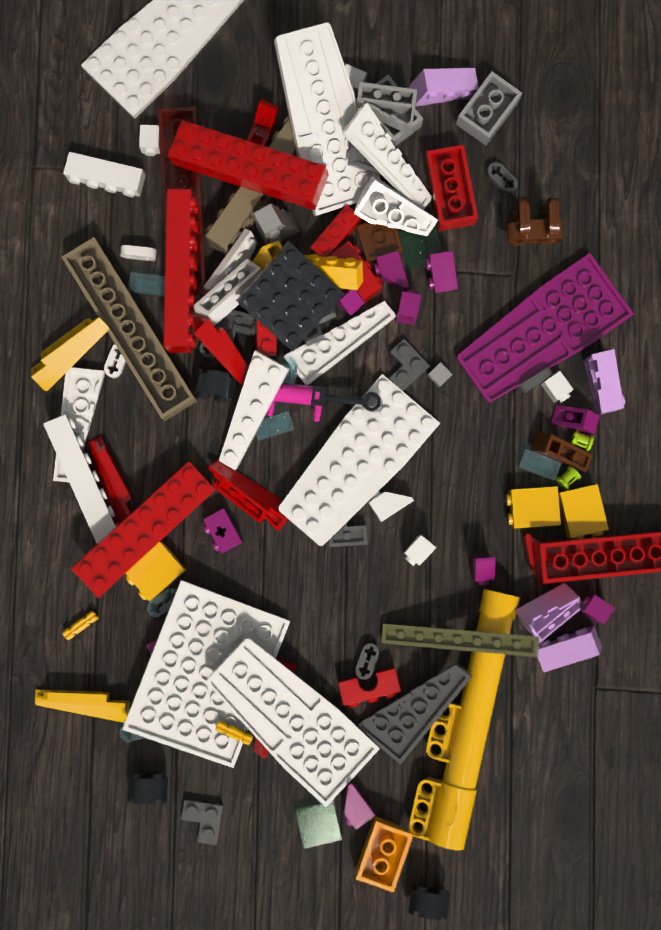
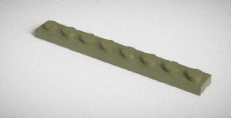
M383 624L382 643L529 657H538L539 637L393 624Z

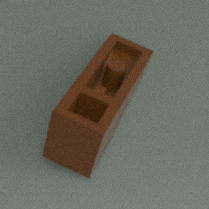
M537 432L531 447L532 451L567 466L570 465L574 469L585 473L593 457L592 454L547 433Z

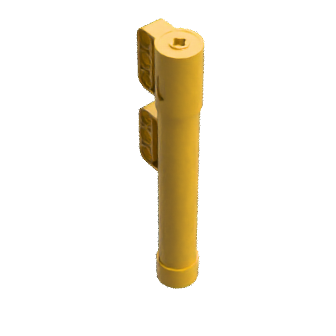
M483 589L479 607L481 612L476 631L510 634L513 619L515 620L516 618L515 610L518 609L520 597ZM472 651L467 669L472 674V677L463 687L460 704L451 702L448 706L450 709L449 715L441 714L431 726L426 750L427 754L433 759L447 763L442 780L426 777L418 785L409 823V831L414 837L430 841L447 849H464L477 793L476 783L505 654ZM438 724L445 727V734L441 735L437 732L436 727ZM438 744L441 747V753H434L432 745ZM423 784H431L432 792H426ZM419 803H426L428 811L420 810ZM414 823H422L424 830H417Z

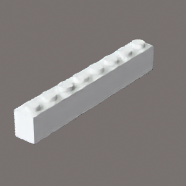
M66 415L44 423V427L94 539L98 543L118 524L115 525L112 519L115 517L112 507H107L104 501L107 499L104 489H99L96 483L100 481L96 471L91 472L89 464L92 462L87 453L83 454L81 447L84 444L79 435L75 436L73 429L76 427L72 418H67Z

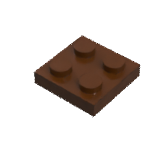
M369 222L356 226L365 259L369 263L376 261V257L398 251L399 254L403 253L397 228H389L385 225Z

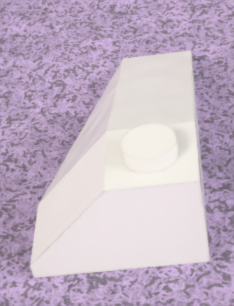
M373 175L362 190L354 210V214L369 223L385 225L389 228H398L428 236L438 221L437 218Z

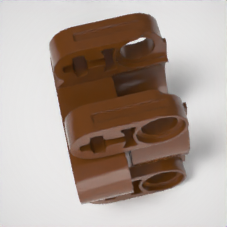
M549 197L548 200H545L546 205L541 206L540 219L530 220V205L527 199H518L516 210L511 211V223L507 224V242L512 244V246H522L523 244L536 243L551 245V243L563 241V223L560 222L558 198Z

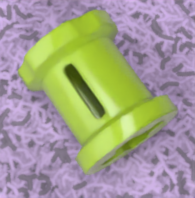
M576 429L573 432L570 444L589 451L594 441V435L588 436L579 433V430Z
M570 465L564 474L555 478L557 483L566 491L569 490V486L573 482L581 479L580 474Z

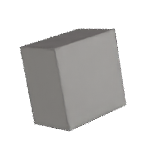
M440 362L427 376L440 388L453 374Z

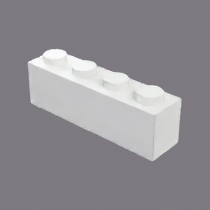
M72 152L68 154L63 173L68 181L73 184L81 182L94 189L102 187L111 193H116V191L123 192L128 197H134V195L140 197L146 176L143 169Z
M246 259L194 305L196 317L209 318L215 326L239 305L236 301L237 298L259 275L262 269Z

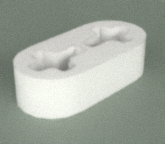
M122 245L120 256L127 259L155 261L157 250L149 247Z
M115 344L111 348L104 366L105 373L111 378L119 377L126 363L122 354L119 356V359H116L118 353L115 350L118 348ZM116 361L118 371L111 374L109 367H113Z

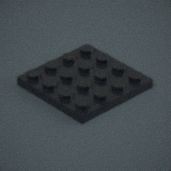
M288 241L236 301L291 351H294L344 293Z

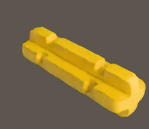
M90 611L86 614V617H82L72 624L71 628L65 629L62 632L63 636L67 640L73 638L75 634L80 633L90 623L95 622L98 619L97 614L94 611Z
M219 720L216 724V731L224 732L225 735L238 741L241 740L246 745L251 743L252 734L244 733L243 730L230 724L227 725L222 720Z

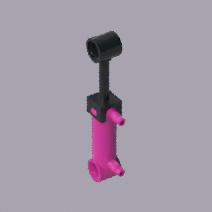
M282 383L267 411V416H273L275 401L313 405L314 421L319 422L322 407L327 408L328 401L362 405L367 411L375 413L382 408L383 400L374 392H368L363 397L329 394V388L323 386ZM375 397L377 405L371 408L368 406V400Z

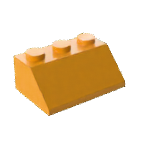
M374 816L355 869L356 879L394 892L413 834L391 821Z

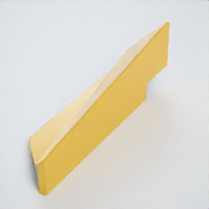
M100 317L93 321L90 318L85 319L41 352L42 362L31 368V377L44 391H48L109 330L108 325Z
M35 690V704L38 706L125 723L129 713V701L110 700V692Z

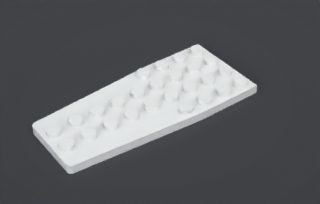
M153 0L123 24L81 66L135 119L180 75L244 0Z
M323 23L279 35L274 39L297 157L325 165L329 174L313 214L317 216L357 203L362 190L373 175L379 180L380 176L347 165L350 146L353 144L342 132L359 108L357 107V100L331 25Z
M383 374L365 393L374 392L382 398L383 406L380 411L372 413L367 411L362 405H355L344 417L279 506V512L319 546H323L408 462L440 424ZM375 397L368 400L369 407L372 408L377 405Z
M244 638L207 678L208 685L283 768L325 807L330 804L380 749L337 707L250 638Z

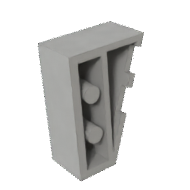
M359 82L357 107L360 109L363 104L367 103L379 121L411 136L417 89Z
M269 204L253 213L257 230L265 245L276 241L282 244L283 240L300 232L292 214L284 209L280 210L279 207L273 204Z

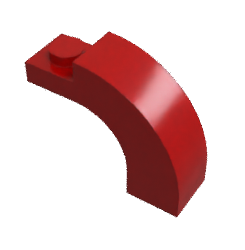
M261 99L251 132L246 141L268 147L277 123L278 106Z

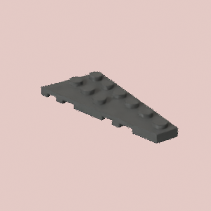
M455 663L357 723L356 726L371 741L401 764L471 679L472 674L458 663Z

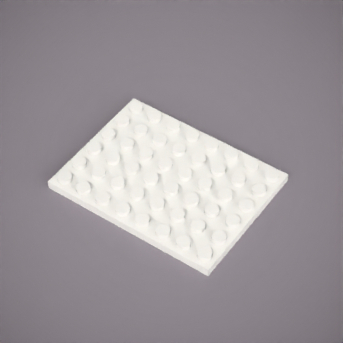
M181 580L122 730L234 768L243 743L241 740L238 741L225 735L224 732L216 731V724L219 720H222L227 725L230 724L243 730L244 733L248 731V728L208 685L207 678L244 638H250L276 659L290 621Z

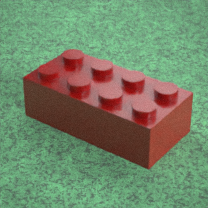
M464 145L426 151L425 164L435 217L438 219V231L475 225L478 215Z

